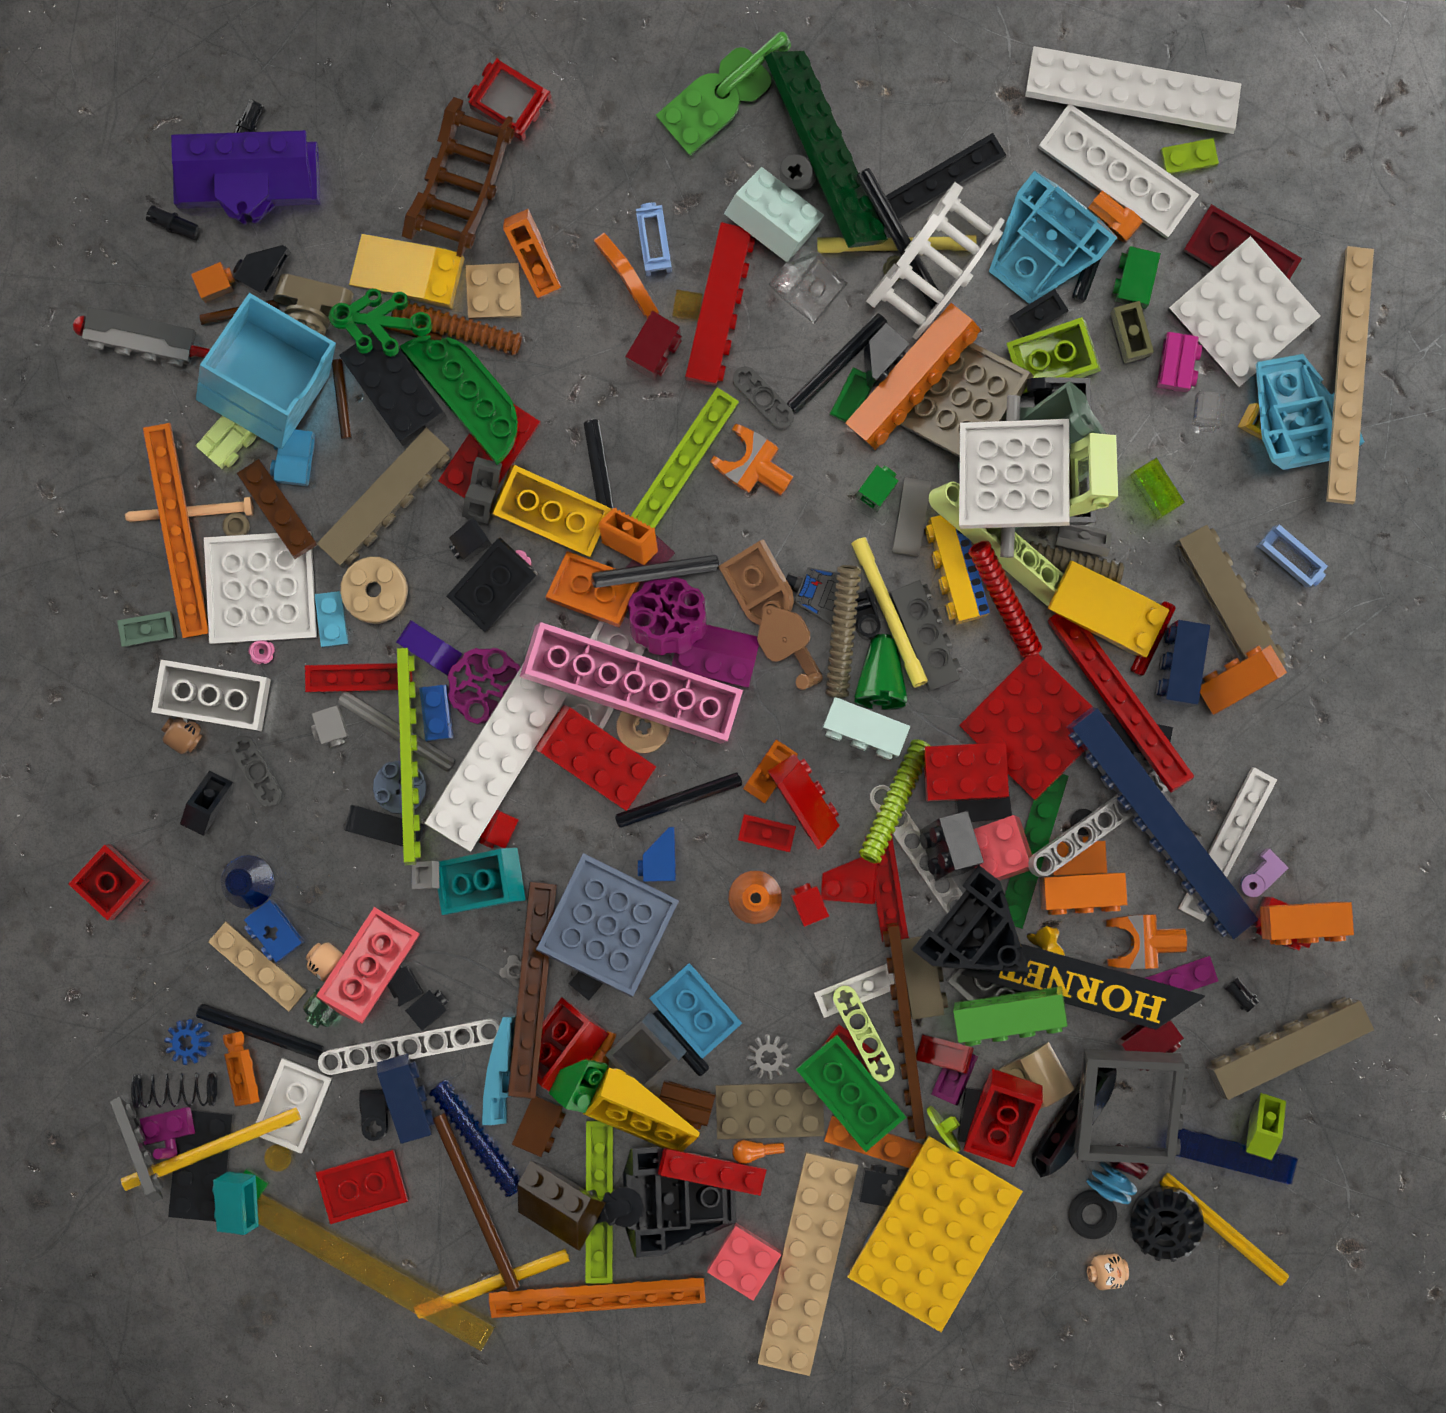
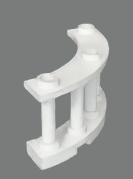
M956 182L942 196L927 218L925 226L921 231L917 232L904 250L905 253L896 264H893L866 301L874 308L881 300L883 302L888 301L919 325L913 335L915 340L933 324L935 317L960 286L964 288L973 277L970 272L988 246L990 244L994 245L1003 234L1000 230L1005 221L1003 218H1000L991 227L960 203L961 199L958 196L963 187ZM948 211L951 213L953 211L985 235L979 246L947 222L948 218L945 215ZM935 229L938 232L940 230L973 255L963 270L930 246L931 242L928 239ZM918 253L921 256L923 254L956 278L945 294H942L912 270L913 267L909 264ZM899 277L902 280L907 279L937 303L926 317L894 293L892 286Z

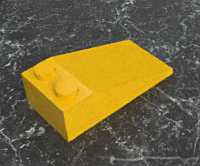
M361 234L349 285L366 290L378 289L380 293L391 296L396 292H404L408 300L452 310L465 259L463 255L462 257L456 256L457 252L447 249Z
M511 465L490 514L591 557L601 534L599 522L612 508L521 467Z
M1071 560L1047 608L1126 652L1147 658L1169 612V609Z
M608 1068L586 1113H583L588 1117L662 1148L684 1151L700 1134L699 1131L635 1078L626 1075L620 1069Z

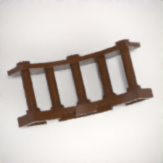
M453 97L444 110L437 140L442 144L437 158L432 157L424 180L428 183L423 193H417L405 215L402 237L412 240L417 231L425 230L459 242L456 256L462 257L467 248H472L476 237L474 233L480 223L489 200L493 201L496 195L497 186L495 182L506 146L511 143L515 129L511 128L513 117L510 116L499 127L465 115V112L461 111L464 100ZM463 125L498 137L494 154L491 155L459 144L458 140L454 139L457 127ZM456 153L490 165L484 184L448 172V169L445 167L449 155ZM447 182L480 194L473 211L437 199L435 193L439 183ZM436 209L465 219L468 222L463 231L460 232L426 220L425 215L428 210Z

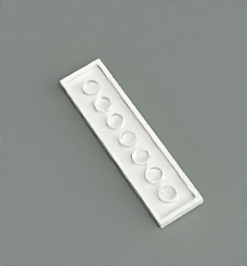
M1034 46L1025 97L1234 134L1241 83Z
M523 664L424 824L469 852L475 846L568 695L566 692L521 678L520 673Z

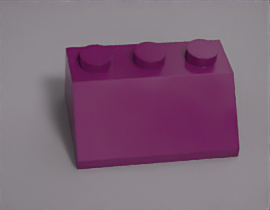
M707 625L703 638L697 640L692 645L691 650L681 654L674 653L671 666L717 682L749 689L759 648L758 636Z

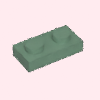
M171 611L117 620L122 647L176 638Z

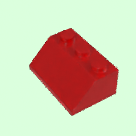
M793 754L768 770V773L805 833L819 850L840 826L835 818L839 814L831 802L826 804L822 796L826 793L819 781L813 782L808 774L812 773V770L806 760H799Z
M563 997L560 998L545 1018L542 1026L537 1083L550 1091L561 1069L584 1059L590 1060L609 1035L594 1020Z

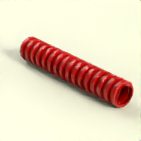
M989 541L978 542L970 548L968 553L972 557L973 563L976 564L975 567L979 571L983 583L986 584V589L989 591L991 598H993L992 601L996 605V609L1000 611L999 614L1003 618L1007 630L1010 631L1009 634L1013 638L1017 650L1020 651V656L1022 658L1032 657L1042 650V644L1039 642L1035 630L1032 629V624L1025 615L1026 612L1022 609V605L1015 595L1011 583L1008 582L1009 579L1005 575L1001 563L998 562V557L995 555L994 549L991 548V543Z

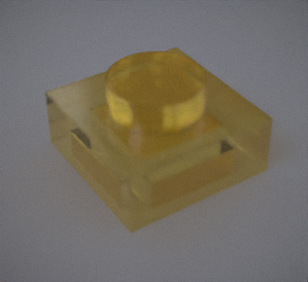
M676 290L672 317L698 321L703 294Z

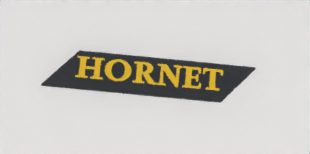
M1021 944L1030 973L966 969L961 972V974L1023 992L1062 986L1065 1004L1153 1029H1158L1205 997L1202 994L1025 944Z

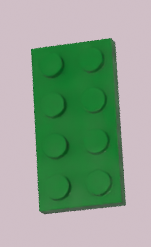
M837 1034L796 1068L798 1073L865 1152L907 1118Z

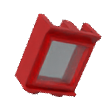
M496 58L493 64L489 62L482 73L484 78L479 86L475 84L470 90L467 97L470 99L468 101L469 106L472 110L499 127L502 126L508 116L513 117L511 128L515 129L514 136L524 141L526 138L525 131L532 121L536 122L540 115L539 110L544 102L551 100V92Z

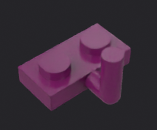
M190 1107L140 1119L141 1129L145 1136L144 1145L165 1142L166 1148H158L153 1151L155 1159H168L177 1156L175 1138L195 1134Z

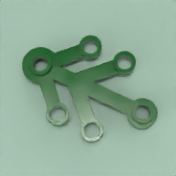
M369 289L363 297L351 305L338 303L329 312V320L332 326L338 329H346L356 341V347L360 353L370 352L373 344L371 338L368 335H363L356 324L366 325L382 344L384 354L390 357L395 356L399 352L398 342L396 339L391 338L382 327L412 330L417 336H426L432 330L431 318L424 312L415 313L410 319L385 316L395 309L403 310L408 306V298L404 292L394 293L391 299L381 304L382 296L378 289ZM371 296H378L375 300L369 299ZM397 299H404L402 303L395 302ZM367 306L377 307L368 314L359 313ZM340 316H347L344 319H338ZM419 325L426 326L424 328H417ZM362 342L369 343L367 346H360ZM388 345H394V346H395V347H394L393 349H391V350H389V349L386 348Z

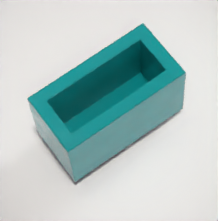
M226 1172L214 1179L212 1191L215 1199L214 1218L216 1220L217 1232L246 1235L257 1228L259 1220L256 1175Z

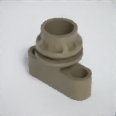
M281 274L273 299L279 304L287 306L284 311L285 314L325 336L326 330L330 325V320L327 316H329L332 307L338 303L351 305L354 293L344 287L290 274ZM340 316L338 319H344L347 316Z

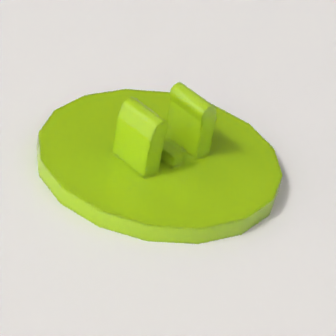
M929 1106L926 1110L935 1128L948 1146L958 1153L961 1150L960 1144L952 1132L960 1126L956 1117L951 1116L944 1120L934 1107Z

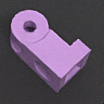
M1266 848L1259 855L1263 862L1252 873L1246 874L1240 879L1239 889L1245 896H1260L1288 869L1271 849Z

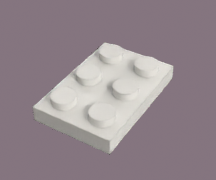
M282 1058L256 1123L297 1107L300 1113L301 1120L259 1137L298 1153H303L332 1077Z

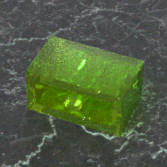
M1157 457L1130 475L1158 520L1185 503Z

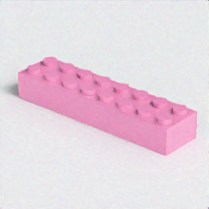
M542 622L535 626L520 673L521 678L719 744L728 741L743 692L741 689Z

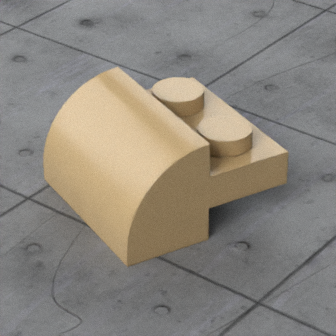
M1049 1042L1025 1053L1024 1056L999 1069L1001 1072L1043 1085V1103L1040 1109L1052 1105L1075 1089Z

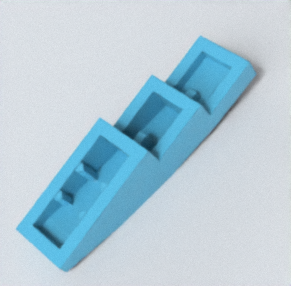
M515 1016L502 1018L493 1043L484 1087L482 1125L507 1123L506 1098H508Z

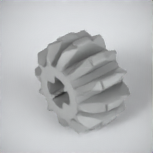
M765 1034L766 1043L762 1044L759 1037L755 1038V1042L759 1046L758 1049L752 1045L748 1046V1050L754 1052L755 1055L746 1056V1061L756 1060V1063L752 1064L749 1070L754 1071L760 1067L757 1077L761 1078L764 1071H767L768 1080H772L773 1070L776 1071L779 1077L783 1075L782 1071L778 1068L779 1066L789 1069L790 1065L782 1061V1059H789L792 1056L791 1053H781V1051L787 1049L788 1044L783 1043L778 1047L779 1036H776L773 1043H770V1035ZM766 1050L769 1053L773 1051L776 1053V1057H773L775 1061L771 1064L768 1061L763 1062L761 1060V1057H764L762 1053Z

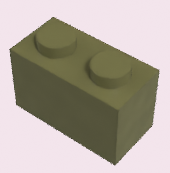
M1140 301L1113 308L1110 314L1124 364L1150 357L1154 350Z

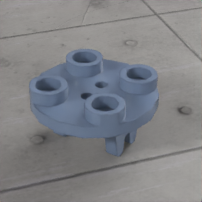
M401 761L386 763L378 771L373 783L376 801L383 809L396 814H402L401 784H399L401 780ZM419 769L418 777H414V788H419V804H414V808H417L422 803L426 795V781ZM397 790L401 791L399 795L396 794Z

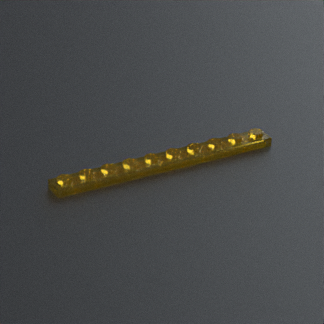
M261 1195L257 1202L260 1225L480 1351L483 1350L495 1329L494 1325L267 1195Z

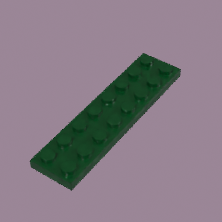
M805 51L769 53L764 57L848 248L882 244L888 240L884 232V226L857 178L858 171L853 162L852 154L848 150L842 137V131L837 126L833 117L831 107L822 92L821 84L811 67L810 59Z

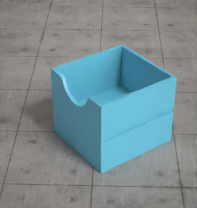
M249 293L200 364L196 400L282 449L328 380L336 343Z

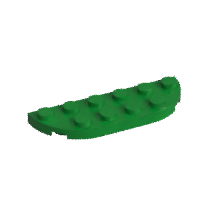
M427 335L411 339L400 345L402 353L496 465L501 463L511 451L516 440L518 430L516 410L510 396L467 346L449 337L441 338V340H432L431 336Z

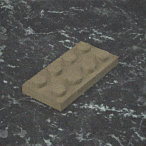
M807 1082L716 1085L717 1140L824 1136L823 1101Z

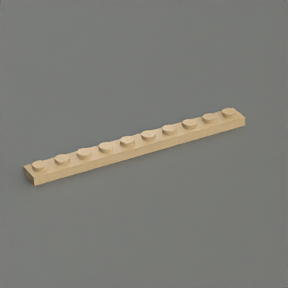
M1347 246L1345 250L1326 502L1352 505L1355 503L1374 249Z

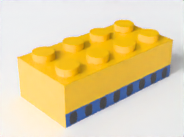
M941 515L931 517L927 522L926 528H924L928 544L933 543L932 562L934 568H939L942 577L938 579L942 595L947 594L949 603L945 605L949 621L954 620L955 625L986 617L990 611L979 571L976 569V564L973 563L972 557L968 553L972 547L970 540Z

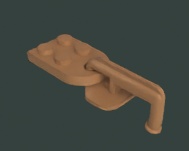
M764 539L760 540L718 567L746 616L752 622L760 625L757 639L766 657L778 662L794 653L805 674H800L796 678L795 683L798 689L805 690L819 684L823 680L819 668L806 647L810 641V631L802 617L797 613L791 612L794 603L792 589Z

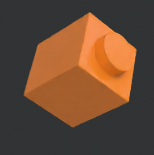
M221 262L191 274L199 295L205 303L234 291L232 283L236 281L233 278V273L230 267L225 269Z

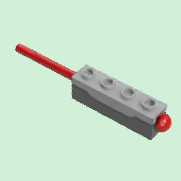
M88 307L87 316H79L73 322L74 332L82 336V339L88 342V347L103 350L104 346L115 348V353L130 356V352L141 354L140 358L150 361H156L157 357L167 359V364L182 367L183 363L190 364L191 357L205 358L210 351L208 348L194 345L196 336L194 329Z

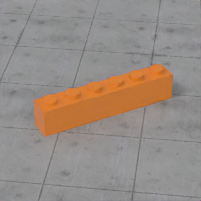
M950 303L890 371L887 378L875 388L845 424L876 450L887 441L889 434L897 425L904 422L912 408L923 400L926 392L940 381L942 374L959 359L963 350L976 340L981 329L969 316Z

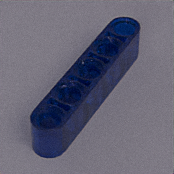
M1183 1128L1178 1130L1177 1139H1180L1181 1149L1180 1154L1176 1156L1292 1185L1298 1162L1296 1157L1276 1152L1272 1160L1247 1153L1246 1144Z

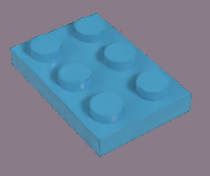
M690 963L649 998L702 1059L742 1024Z

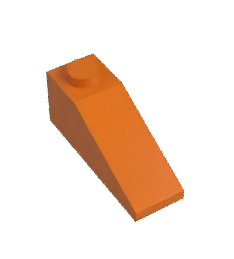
M529 209L505 218L503 230L536 297L539 298L560 289V282Z

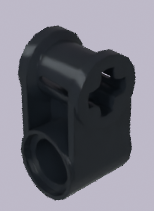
M869 586L866 587L865 591L859 592V597L855 600L859 603L855 607L857 615H854L856 618V623L854 624L858 635L865 640L876 638L881 629L877 606ZM870 620L875 623L876 630L873 633H865L861 628V624L864 621Z
M360 1090L359 1106L362 1134L370 1141L380 1140L388 1133L389 1108L383 1090ZM373 1121H376V1125L382 1128L381 1131L376 1133V1136L368 1129L369 1126L373 1125Z

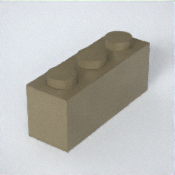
M922 936L901 939L912 1020L944 1015V1009L948 1008L946 992L941 993L939 983L944 982L942 967H933L912 951Z

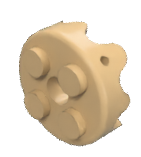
M366 557L356 561L347 569L342 578L340 594L344 606L352 616L366 623L381 624L397 617L403 611L408 594V584L401 569L393 562L381 557ZM376 582L380 584L381 593L377 597L368 596L366 589L370 583Z

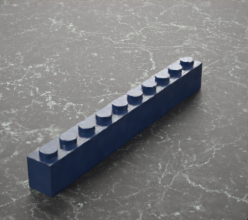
M1091 707L1069 724L1066 728L1070 731L1068 737L1077 748L1082 747L1087 754L1084 758L1093 769L1096 767L1103 775L1100 778L1109 790H1115L1119 796L1116 799L1125 811H1131L1135 817L1133 822L1142 833L1144 831L1147 832L1151 838L1149 843L1158 854L1160 852L1163 853L1167 859L1165 864L1174 875L1176 873L1179 874L1183 880L1181 882L1182 887L1190 896L1192 894L1195 895L1199 901L1197 906L1206 917L1208 915L1211 916L1215 922L1213 927L1221 937L1226 936L1234 940L1259 919L1099 709Z

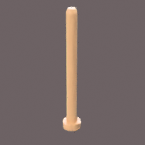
M244 497L242 502L187 506L188 517L245 512L246 516L254 515V504L252 497ZM158 509L127 512L125 519L128 522L159 520L160 516Z

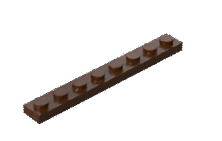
M529 883L508 1097L535 1099L549 966V957L536 951V948L554 913L557 886L555 884Z
M898 923L887 924V931H883L884 946L890 947L891 957L886 958L888 974H893L894 984H890L891 1000H897L898 1010L893 1011L895 1027L900 1026L901 1037H896L898 1053L904 1054L905 1063L900 1064L902 1080L907 1079L908 1090H903L905 1106L911 1107L912 1116L907 1117L909 1133L914 1132L916 1140L925 1139L927 1137Z

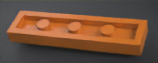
M833 1115L824 1138V1142L907 1168L911 1167L923 1146V1143L888 1133L865 1152Z

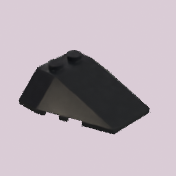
M631 1148L623 1171V1187L634 1189L644 1201V1212L640 1221L632 1227H625L634 1257L662 1256L669 1253L670 1250L682 1245L685 1246L704 1235L707 1236L736 1223V1192L734 1190L661 1176L658 1174L664 1148Z

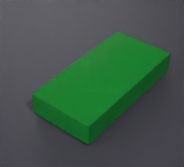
M854 367L852 368L829 414L830 416L846 423L868 398L872 388L870 389L867 386L865 372Z

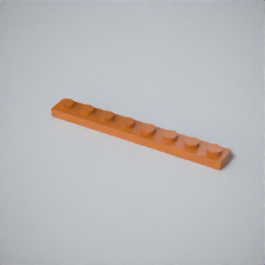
M171 423L144 427L143 432L182 638L208 634V618Z
M704 1278L651 1282L637 1281L622 1284L582 1285L579 1287H554L551 1289H527L489 1293L491 1318L706 1303Z

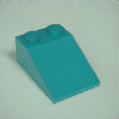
M502 848L439 861V888L437 889L441 914L447 915L526 901L518 849Z

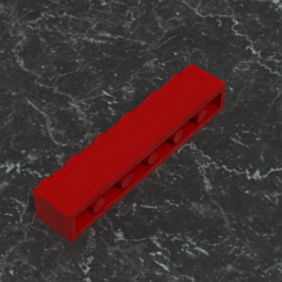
M720 223L685 375L686 381L717 387L718 381L723 382L726 366L722 365L724 355L729 356L732 340L728 339L729 330H735L738 318L737 314H733L735 304H741L744 289L739 288L741 278H747L750 265L745 260L747 252H753L756 239L751 237V234L740 226Z

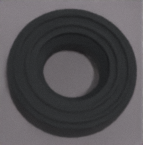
M1088 1190L1078 1194L1072 1200L1068 1211V1218L1072 1228L1080 1236L1087 1239H1099L1108 1235L1113 1230L1117 1221V1209L1114 1202L1105 1199L1096 1190ZM1090 1204L1100 1206L1103 1211V1218L1096 1225L1085 1223L1082 1217L1084 1208Z

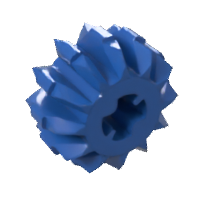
M193 1019L187 1020L186 1027L182 1021L176 1022L178 1030L173 1027L168 1029V1032L174 1037H166L164 1039V1042L172 1043V1047L167 1048L166 1052H176L172 1058L175 1062L182 1056L183 1065H188L190 1058L194 1064L198 1063V1054L202 1057L208 1054L202 1047L211 1046V1042L203 1041L204 1037L210 1035L209 1031L199 1032L203 1027L202 1023H198L193 1028ZM191 1036L192 1039L190 1042L193 1045V1047L189 1046L185 1048V1041L183 1040V1037L187 1038Z

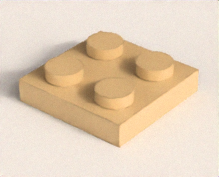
M519 263L466 265L468 319L522 317Z

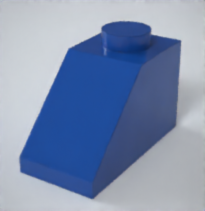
M669 827L643 854V860H638V876H643V882L676 881L675 827Z

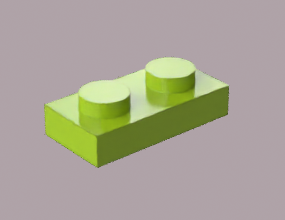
M1214 138L1161 149L1164 170L1171 175L1214 167L1219 164Z

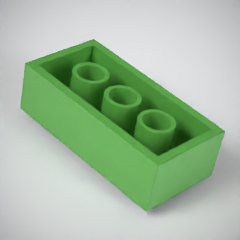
M1062 986L955 1002L953 1012L958 1042H965V1046L981 1044V1040L992 1038V1042L1008 1040L1009 1035L1019 1034L1020 1038L1032 1037L1036 1035L1035 1031L1046 1030L1047 1034L1062 1032V1027H1067Z

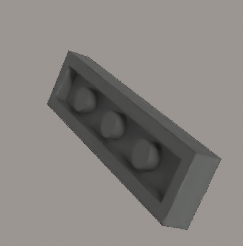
M121 1097L110 1101L145 1196L154 1203L163 1199L160 1191L163 1188V1183L157 1173L154 1174L151 1165L154 1164V1160L150 1151L144 1149L142 1142L145 1141V1136L140 1126L136 1127L133 1119L137 1115L132 1104H127Z

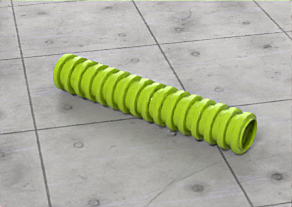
M911 740V747L907 749L908 754H905L903 757L905 761L900 763L901 768L896 772L898 775L894 776V783L890 785L891 790H888L886 793L888 797L884 798V805H881L879 808L881 812H877V819L872 823L874 827H870V834L866 836L867 841L863 842V848L859 850L860 856L869 862H881L882 858L880 856L885 854L884 848H887L889 845L887 841H891V834L896 830L894 826H898V819L902 817L901 812L905 811V805L909 802L908 797H911L913 794L911 790H915V783L919 781L918 776L923 773V748L930 745L922 740Z

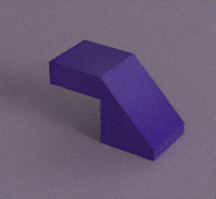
M411 620L396 641V643L404 648H408L410 652L447 676L452 665H455L462 656L461 652Z

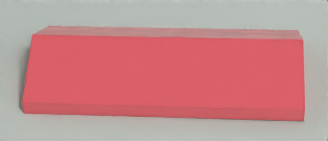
M374 907L316 995V998L339 1014L363 1024L420 933Z

